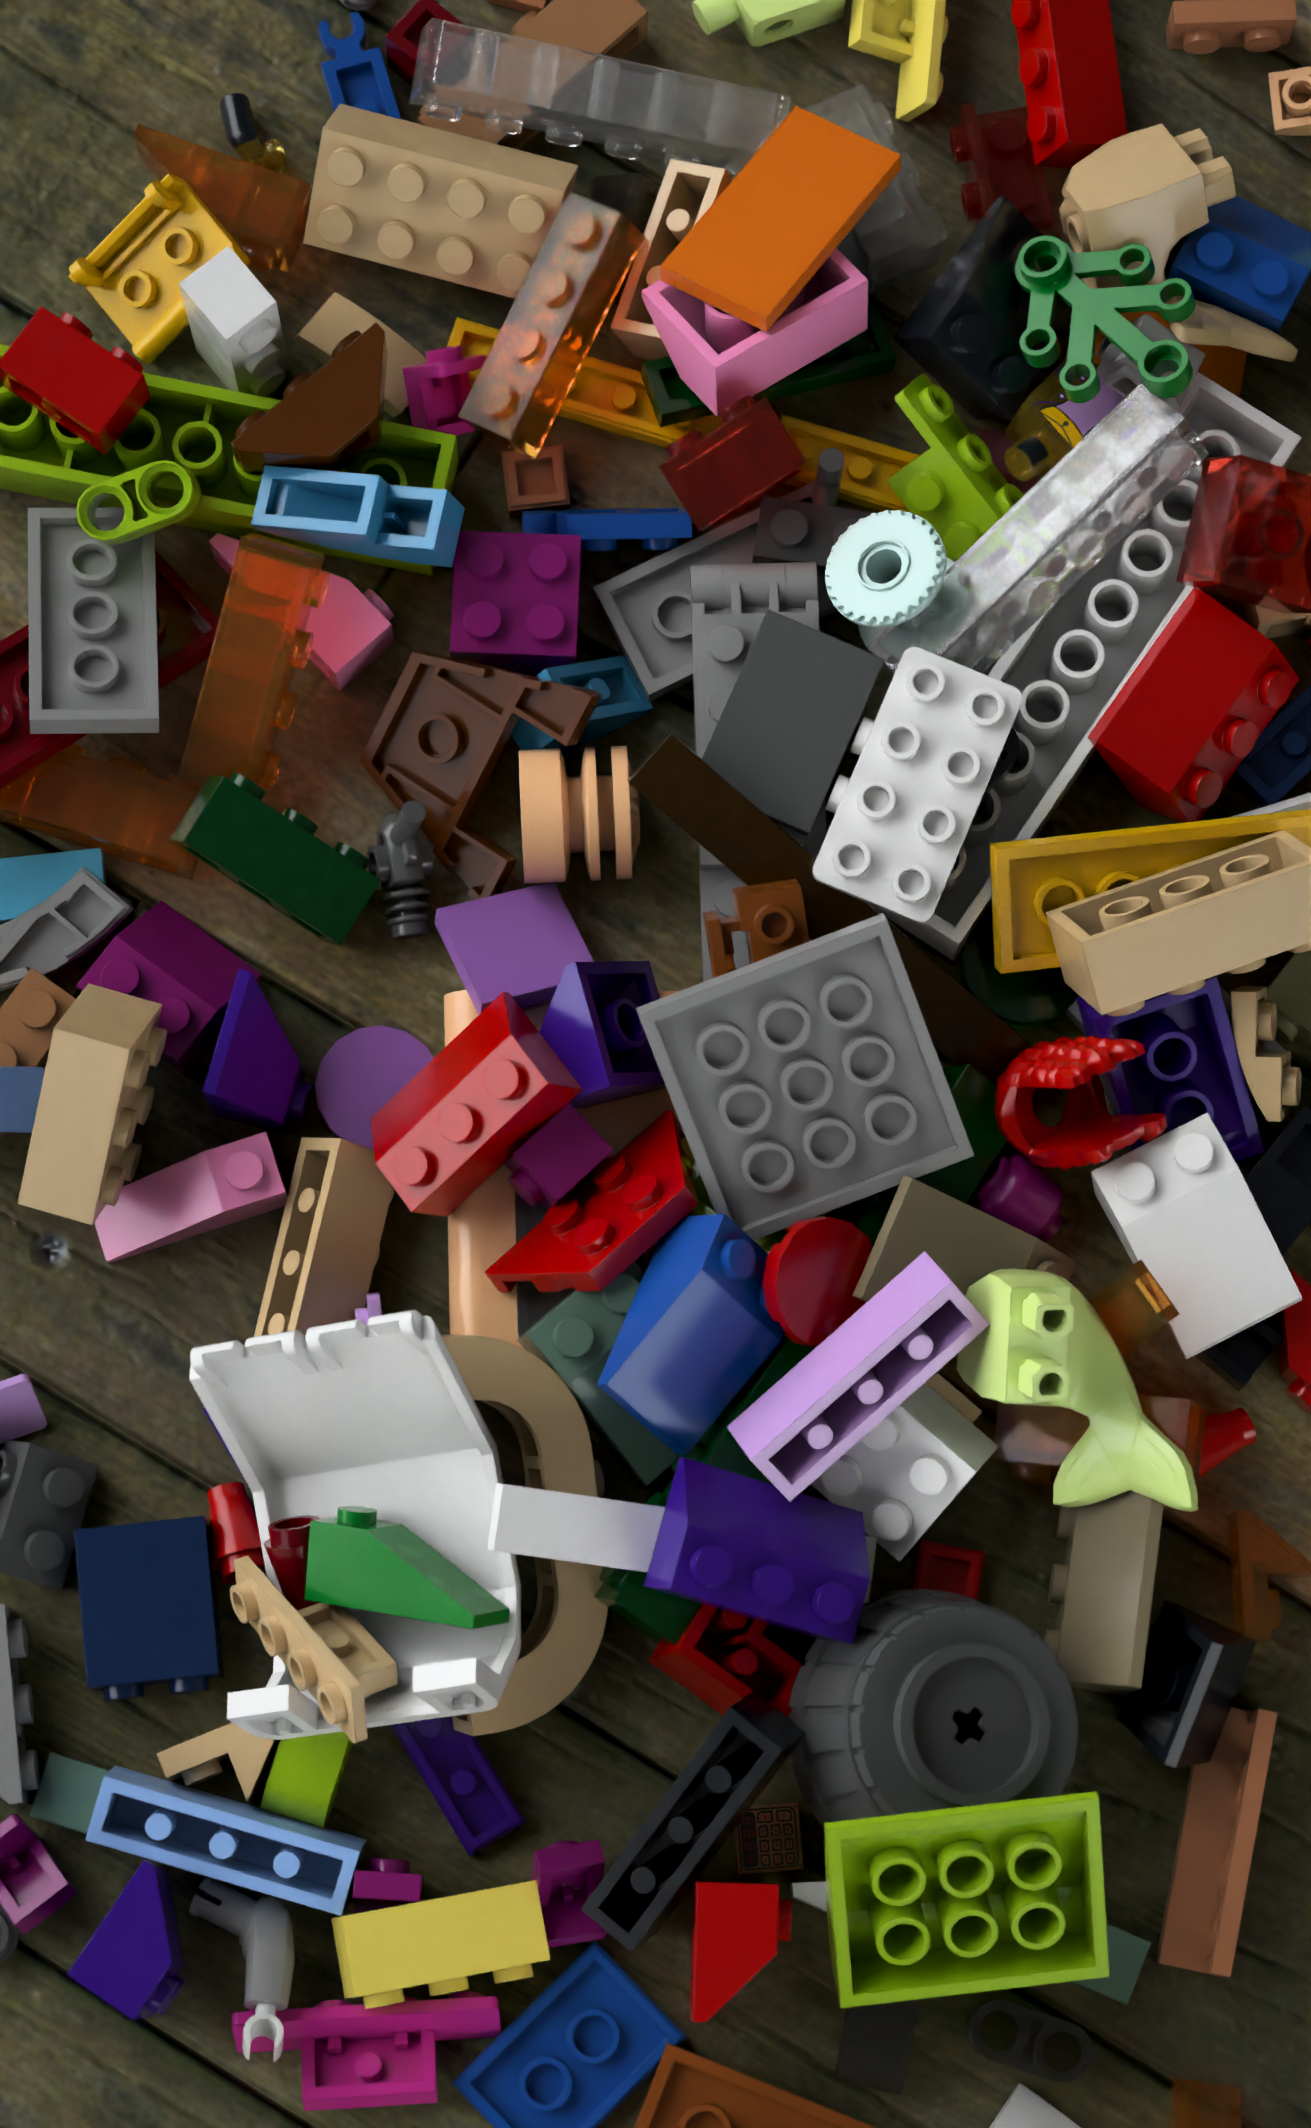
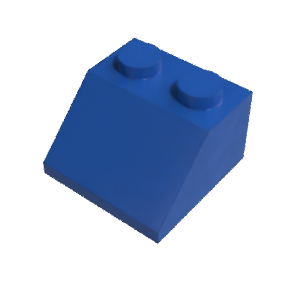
M1238 196L1207 207L1209 223L1189 233L1172 264L1168 279L1180 278L1187 281L1195 300L1219 306L1279 335L1311 275V233Z

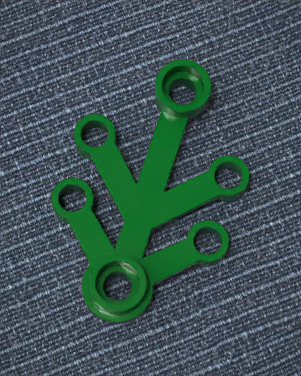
M1049 235L1035 237L1021 248L1015 265V274L1019 285L1024 291L1030 293L1027 329L1022 333L1019 340L1021 351L1026 362L1035 368L1048 367L1059 358L1061 346L1052 328L1058 295L1072 308L1067 364L1064 365L1059 374L1061 387L1068 400L1074 403H1085L1096 397L1100 391L1101 382L1093 365L1097 330L1138 365L1143 384L1150 393L1162 398L1176 397L1185 391L1193 376V368L1185 347L1181 343L1169 339L1152 342L1120 313L1158 311L1160 316L1166 321H1183L1193 313L1196 305L1191 287L1187 281L1180 278H1170L1156 285H1145L1153 278L1155 266L1150 251L1141 244H1129L1120 250L1074 253L1067 243L1057 237ZM1133 262H1143V264L1136 269H1126V267ZM1053 267L1050 270L1042 272L1046 268ZM1118 275L1120 282L1126 287L1091 289L1080 278ZM1171 297H1184L1176 304H1166ZM1039 342H1049L1048 345L1041 350H1031L1032 347ZM1175 371L1173 374L1169 376L1160 377L1162 374L1166 372ZM1078 377H1089L1082 385H1071Z

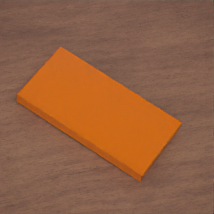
M795 106L660 265L661 281L767 332L901 170V155L801 107Z

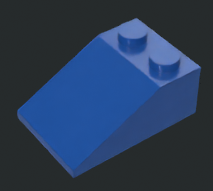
M726 1214L684 1217L658 1240L597 1383L598 1387L677 1455H687L779 1344L784 1334L780 1323L773 1322L765 1305L762 1281L768 1253Z

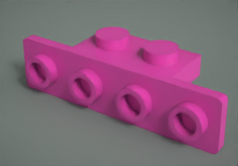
M473 1991L454 1993L447 1999L419 2001L414 1997L404 1996V2002L365 2009L364 2004L352 2005L343 2000H326L310 2008L276 2011L275 2016L281 2021L284 2029L282 2051L301 2050L302 2102L304 2111L438 2103L436 2041L498 2037L501 2034L498 1997L484 1996ZM254 2009L232 2014V2032L236 2049L239 2053H243L242 2043L245 2023L251 2016L255 2015ZM258 2036L251 2041L250 2053L274 2051L275 2043L269 2037Z

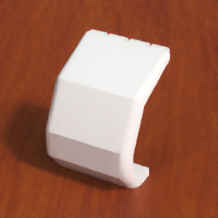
M409 1310L370 1317L368 1325L362 1320L357 1319L310 1327L306 1331V1336L299 1330L248 1338L245 1346L241 1342L234 1340L192 1348L190 1353V1381L252 1491L266 1576L282 1595L281 1587L264 1546V1542L270 1539L268 1526L275 1521L295 1516L311 1515L317 1516L320 1519L337 1517L338 1507L358 1506L376 1509L377 1520L403 1524L510 1609L509 1622L469 1629L346 1607L393 1658L397 1666L398 1685L371 1694L364 1699L367 1728L484 1712L495 1708L498 1705L521 1650V1583L516 1554L487 1550L496 1483L503 1484L498 1449L433 1319L429 1316H422L417 1310ZM278 1655L273 1657V1674L265 1688L228 1693L227 1719L253 1736L281 1740L342 1731L337 1724L330 1725L326 1721L319 1703L307 1689L300 1690L295 1685L289 1668Z

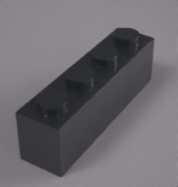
M756 1691L730 1706L581 1907V1910L630 1952L655 1935L806 1733Z

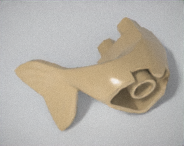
M1161 123L1110 140L1072 166L1061 191L1065 199L1059 211L1063 231L1068 233L1074 253L1120 250L1129 244H1141L1147 247L1155 266V273L1153 278L1145 285H1156L1166 280L1164 269L1170 250L1183 236L1209 223L1207 207L1236 197L1231 165L1223 156L1213 159L1208 137L1200 128L1173 137ZM1133 262L1126 267V269H1136L1143 264V262ZM1118 275L1081 278L1091 289L1126 287L1120 282ZM1171 297L1166 304H1176L1184 297ZM1195 300V309L1187 319L1180 322L1168 321L1170 330L1180 342L1186 344L1229 346L1248 353L1288 362H1294L1298 349L1292 343L1273 331L1226 311L1219 306Z

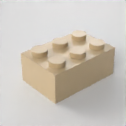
M88 983L55 1025L17 1204L89 1225H93L106 1204L110 1206L116 1205L124 1180L129 1182L133 1180L141 1156L142 1145L133 1143L137 1123L142 1125L145 1123L153 1101L154 1088L145 1085L149 1065L154 1067L158 1065L165 1046L167 1030L158 1027L163 1004Z

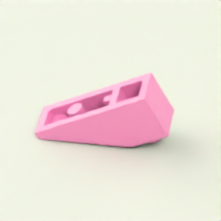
M217 533L209 540L214 560L339 691L394 643L392 624L389 622L394 615L386 603L373 590L368 589L362 594L346 578L221 533Z
M262 1132L201 1152L123 1186L116 1205L110 1206L106 1204L94 1224L106 1262L109 1264L285 1207L288 1194L267 1132Z

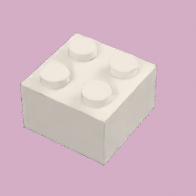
M924 1383L814 1480L811 1485L831 1503L863 1512L865 1532L870 1537H876L877 1543L900 1562L999 1446Z

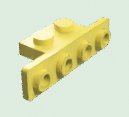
M852 0L848 48L900 64L896 119L905 122L911 121L935 106L943 88V74L940 72L941 51L949 27L948 17L945 15L946 0Z

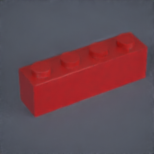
M1012 0L1011 18L1017 31L1020 53L1019 75L1025 89L1028 111L1027 133L1032 141L1035 166L1071 169L1072 166L1108 141L1128 134L1109 0Z

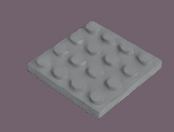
M884 913L636 1008L715 1213L726 1214L753 1240L792 1226L797 1221L816 1217L897 1186L901 1183L903 1176L915 1179L974 1156Z

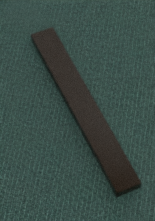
M669 731L627 779L634 788L748 886L796 879L802 888L810 940L880 914L869 903L817 882L812 874L816 857L672 732ZM888 921L934 1047L956 1066L969 1064L997 1086L998 1078L1007 1070L1008 1065L1027 1048L1031 1049L1033 1045Z

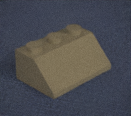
M1131 1490L1090 1505L1071 1508L1060 1506L1057 1538L1067 1539L1064 1565L1053 1564L1050 1578L1048 1601L1059 1604L1056 1630L1046 1628L1043 1641L1059 1660L1072 1688L1128 1695L1142 1687L1164 1504Z

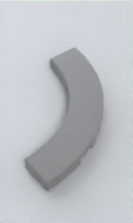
M82 867L63 887L45 901L18 915L17 918L0 924V991L17 987L31 967L43 976H46L86 954L111 934L134 908L88 868Z

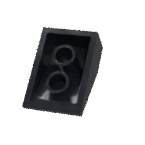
M1005 195L997 197L893 338L974 419H1013L1049 368V366L1044 368L1030 366L1021 351L1019 340L1022 333L1027 329L1030 293L1021 288L1015 274V265L1021 248L1029 240L1043 236V234ZM1053 267L1046 268L1042 272L1050 270ZM1057 295L1052 328L1057 335L1058 341H1060L1072 308ZM1039 342L1035 344L1031 350H1041L1045 348L1049 342Z

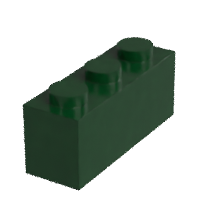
M233 772L230 779L225 776H209L169 840L324 942L341 945L381 882L380 879L366 871L370 860L342 842H338L333 849L315 837L314 834L319 827L299 812L286 807L281 814L262 802L261 800L266 791L243 775Z

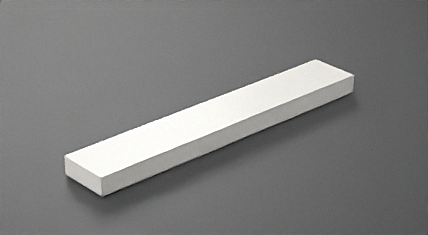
M496 1483L487 1550L648 1572L665 1507ZM866 1536L870 1582L864 1603H869L877 1543L876 1537Z

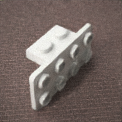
M910 647L905 650L875 721L864 717L857 731L850 752L859 755V759L851 778L840 774L829 797L825 810L835 813L813 865L812 874L814 879L825 886L917 924L927 923L934 914L1021 707L1023 697L1020 690L922 648Z

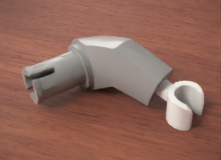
M207 1876L198 1889L203 1891L206 1896L220 1902L221 1905L217 1906L194 1895L189 1912L195 1917H200L240 1937L239 1945L242 1946V1954L246 1960L245 2008L255 2010V2015L247 2020L243 2029V2054L249 2060L251 2041L258 2036H266L275 2043L273 2062H276L281 2056L283 2049L284 2029L283 2024L275 2016L276 2011L286 2010L288 2007L295 1963L293 1930L289 1909L272 1895L267 1898L261 1897L257 1901Z

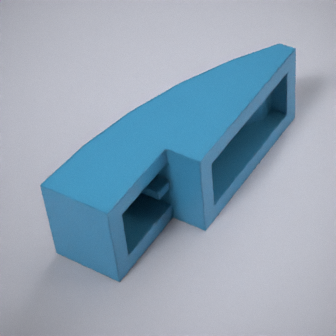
M265 465L251 525L257 530L332 549L390 560L452 568L465 508L448 490L389 485L380 475Z

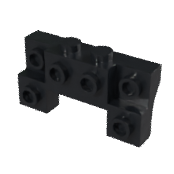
M1307 1105L1302 1107L1254 1168L1244 1160L1238 1166L1282 1256L1311 1222V1109ZM1150 1295L1141 1307L1168 1328ZM1261 1321L1194 1356L1236 1390L1240 1391L1284 1337L1265 1321Z

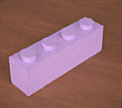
M924 1251L731 1422L727 1428L750 1461L791 1502L990 1324Z

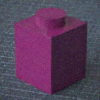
M568 1103L512 1154L505 1164L513 1173L508 1180L514 1190L528 1204L536 1206L540 1202L548 1211L551 1206H555L560 1200H563L584 1181L601 1162L608 1158L613 1149L583 1116Z

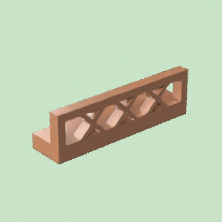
M1231 1707L1210 1762L1191 1765L1156 1963L1219 1977H1231L1277 1721V1712L1263 1709L1247 1711Z

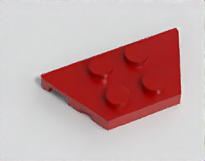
M667 1109L617 1155L601 1162L593 1171L591 1178L568 1198L560 1200L555 1206H551L546 1212L544 1219L485 1271V1274L498 1291L510 1293L517 1281H532L539 1292H559L567 1288H574L577 1291H602L698 1205L696 1189L690 1180V1176L693 1173L690 1158L681 1144V1139L686 1136L680 1122L672 1111Z

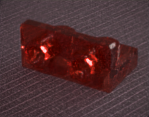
M974 103L963 104L960 108L957 126L949 128L953 161L955 164L964 163L968 183L961 184L960 187L964 217L966 221L975 219L976 226L997 197L1005 195L1038 230L1051 229L1053 215L1043 167L1035 166L1032 141L1027 133V107L976 115Z

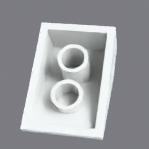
M1208 1112L1091 1172L1094 1192L1185 1359L1302 1301V1295L1245 1179Z

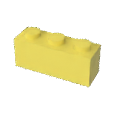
M536 1880L331 1918L344 1998L363 1996L365 2009L404 2002L402 1988L428 1984L430 1996L469 1989L467 1976L490 1971L493 1973L494 1984L533 1977L532 1963L550 1960Z

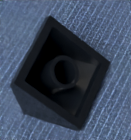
M1165 1600L1146 1647L1142 1687L1128 1694L1118 1720L1164 1765L1179 1768L1210 1762L1257 1641L1177 1603Z

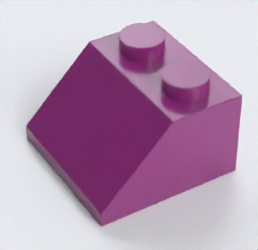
M160 901L113 938L76 986L80 993L90 983L163 1004L158 1027L166 1029L167 1036L161 1059L185 1076L221 1030L238 969L252 972L257 983L261 980L262 975L165 902Z

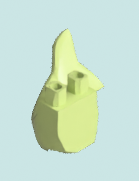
M1012 1268L991 1272L968 1287L966 1298L990 1325L957 1354V1371L963 1381L985 1399L1007 1404L1063 1407L1087 1416L1090 1421V1426L1063 1460L1058 1470L1053 1488L1054 1505L1067 1508L1080 1507L1100 1502L1131 1490L1178 1510L1188 1512L1198 1510V1492L1192 1467L1185 1453L1144 1415L1134 1382L1120 1349L1104 1321L1075 1286L1064 1277L1050 1272Z

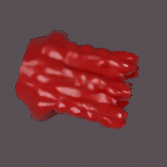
M1062 1036L1054 1042L1040 1041L1031 1049L1027 1048L1008 1065L1007 1070L997 1081L994 1112L998 1130L1028 1160L1044 1168L1060 1167L1063 1170H1067L1073 1166H1088L1089 1163L1098 1164L1110 1159L1113 1151H1118L1128 1145H1132L1138 1139L1143 1142H1150L1161 1135L1167 1128L1166 1114L1162 1113L1147 1115H1110L1108 1113L1104 1087L1098 1074H1104L1115 1069L1116 1063L1128 1061L1145 1054L1143 1044L1132 1039L1099 1038L1097 1036L1085 1038L1078 1036L1073 1040ZM1035 1087H1056L1067 1091V1098L1060 1122L1055 1126L1048 1127L1040 1123L1033 1112L1032 1095Z

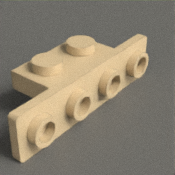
M248 1556L235 1559L236 1585L230 1588V1598L238 1619L244 1624L249 1622L260 1635L268 1654L272 1657L278 1655L289 1668L295 1685L300 1690L307 1689L319 1703L321 1712L330 1725L337 1724L353 1743L367 1739L364 1699L371 1694L398 1685L396 1662L346 1607L317 1603L296 1611Z

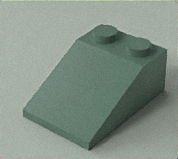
M634 1261L602 1291H577L574 1289L517 1341L525 1350L541 1359L559 1375L578 1402L584 1417L645 1486H648L674 1462L677 1454L597 1386L645 1273Z

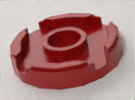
M813 1217L800 1220L785 1230L790 1232L784 1236L781 1243L773 1245L767 1256L762 1281L766 1309L773 1322L780 1323L782 1329L788 1333L784 1335L793 1343L816 1348L865 1304L854 1297L853 1293L873 1246L868 1236L854 1224L833 1217Z

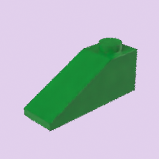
M342 1506L338 1507L337 1517L310 1521L305 1600L469 1629L509 1622L510 1609L403 1524L377 1520L376 1509Z

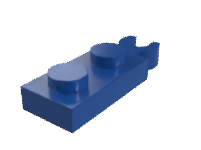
M357 11L350 13L353 32L345 39H338L331 34L327 20L320 21L319 36L321 46L330 57L335 58L321 63L323 78L333 110L335 111L339 104H344L401 119L380 48L362 51L366 43V32L361 15Z
M690 507L567 509V511L527 510L523 511L522 514L523 533L581 535V550L587 551L617 549V539H642V549L667 550L678 547L679 538H692V512Z

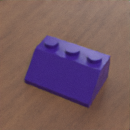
M679 1457L644 1587L822 1640L853 1644L870 1582L863 1512L801 1493L789 1502L772 1484Z

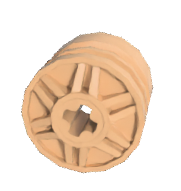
M611 746V775H596L595 747H585L580 776L567 777L564 758L560 748L519 750L524 883L566 882L569 872L571 853L584 852L587 871L591 881L601 880L600 852L615 851L616 880L632 879V867L640 844L639 792L627 780L633 774L627 756V746Z

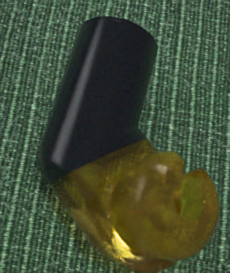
M241 93L226 95L220 102V111L227 140L252 175L259 178H268L267 174L283 172L287 167L282 142L278 139H271L260 144L248 97Z

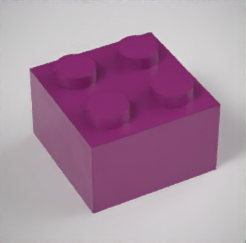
M460 531L454 555L450 657L531 676H537L545 668L577 663L582 559L581 535Z

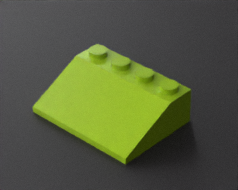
M1097 1791L824 1823L826 1908L830 1956L840 2008L1109 1977L1100 1807Z

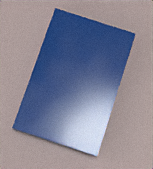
M594 1941L452 2084L494 2128H597L658 2067L666 2044L669 2043L678 2047L687 2037Z

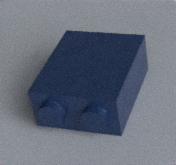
M205 1516L74 1530L87 1688L93 1691L104 1690L105 1701H122L143 1698V1686L169 1683L170 1694L210 1690L209 1679L224 1677L215 1570L211 1566L210 1521Z

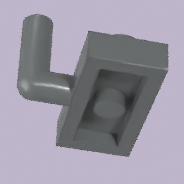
M827 448L821 452L812 503L762 496L752 563L816 562L817 573L825 574L827 559L833 545L838 541V537L850 525L858 522L860 518L871 515L870 512L837 507L844 465V456L841 451L836 448Z

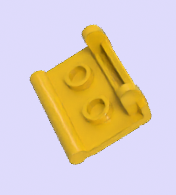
M169 173L161 181L153 180L144 189L146 197L87 258L79 257L69 267L71 273L69 278L75 284L85 286L133 345L132 350L134 354L147 365H150L189 325L179 287L181 281L227 246L231 247L246 266L250 264L248 256L239 248L235 240L189 184L182 178Z

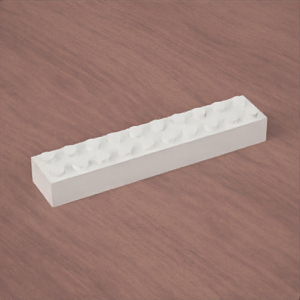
M1197 371L1181 406L1166 414L988 675L1018 688L1022 693V704L1012 726L1019 738V754L1010 773L981 800L932 918L927 923L917 924L871 905L880 914L884 913L886 918L954 961L992 904L990 843L1037 838L1096 751V748L1087 737L1191 590L1197 588L1204 591L1290 464L1302 437ZM1001 756L999 757L998 762L1003 760Z

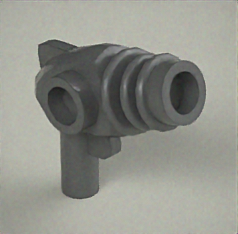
M407 801L403 804L399 813L391 811L385 814L377 830V845L369 846L367 852V859L370 860L368 872L381 880L382 890L392 891L381 895L379 902L394 904L384 909L386 915H395V918L389 919L386 922V926L391 928L393 940L411 939L430 934L428 922L431 921L432 916L430 914H420V911L430 907V903L419 901V899L430 896L432 891L427 888H417V886L421 885L425 878L431 877L433 858L429 843L426 840H417V834L426 816L424 806L417 801Z

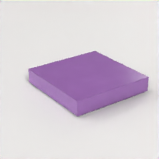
M547 882L436 909L434 924L478 1015L503 991L510 993L521 1008L552 1001L565 966L574 962H594L554 882Z

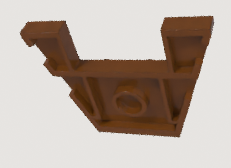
M412 652L359 762L399 811L407 801H417L424 806L426 816L420 829L435 846L433 853L446 869L453 868L470 889L467 894L472 900L501 893L518 858L469 827L467 820L519 717L565 746L576 745L602 695L592 689L432 652Z

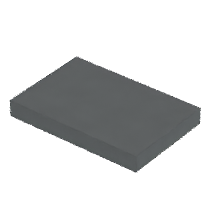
M767 609L702 759L775 823L809 836L885 659Z

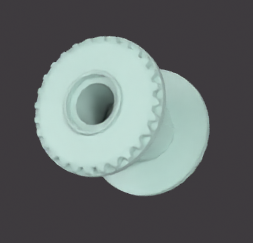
M884 510L883 512H874L865 518H860L858 522L850 525L838 537L839 539L833 545L827 559L825 570L827 593L836 609L845 618L858 624L860 636L872 654L885 659V664L898 667L903 653L910 647H919L946 658L952 655L964 643L975 622L977 611L975 588L962 567L946 557L943 541L929 522L910 512Z

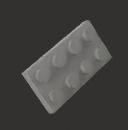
M815 481L780 497V499L812 503ZM761 507L593 587V595L648 701H652L693 681L690 565L752 563ZM817 573L820 620L838 610L827 593L825 574Z
M124 507L96 508L95 519L99 528L103 531H108L119 526L124 517ZM28 508L30 734L159 733L155 532L126 543L113 545L99 541L84 532L78 523L76 508Z

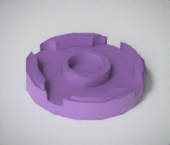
M384 1025L358 1028L337 1040L321 1060L315 1081L318 1110L331 1133L338 1138L374 1150L370 1119L433 1059L427 1046L407 1031Z

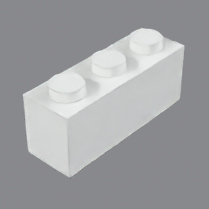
M227 246L179 283L181 295L198 354L229 390L265 397L279 387L286 377L285 372L290 369L277 302L231 247Z

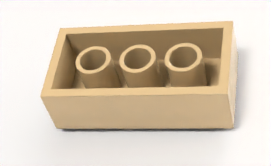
M339 104L322 128L303 244L542 306L556 279L579 165Z
M1281 830L1045 912L1065 983L1101 1015L1124 1016L1143 1008L1145 1005L1144 1000L1167 992L1170 995H1183L1194 992L1205 985V979L1228 971L1232 974H1242L1254 971L1266 963L1265 958L1287 950L1292 953L1311 951V847L1285 830Z

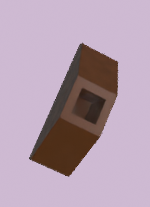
M377 323L373 324L363 334L360 331H354L347 335L334 348L331 354L332 359L315 373L308 370L297 376L285 389L284 399L267 413L264 410L256 411L241 423L236 430V438L231 444L236 463L244 472L263 473L265 465L340 472L381 438L388 352L385 331Z

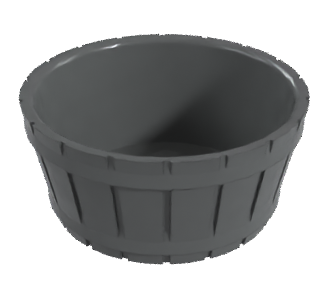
M928 1589L889 1591L874 1596L872 1601L863 1604L853 1644L817 1638L804 1658V1661H806L805 1665L800 1666L792 1688L789 1707L792 1710L791 1714H788V1718L806 1734L790 1754V1757H793L794 1760L792 1768L798 1787L807 1805L811 1804L813 1808L811 1812L823 1828L824 1823L1060 1796L1067 1785L1074 1765L1078 1739V1719L1070 1683L1059 1660L1049 1646L1029 1626L1006 1612L987 1606L970 1597L948 1591ZM975 1708L982 1714L978 1726L985 1733L979 1742L973 1738H968L961 1744L954 1737L958 1726L952 1720V1717L957 1710L968 1714Z

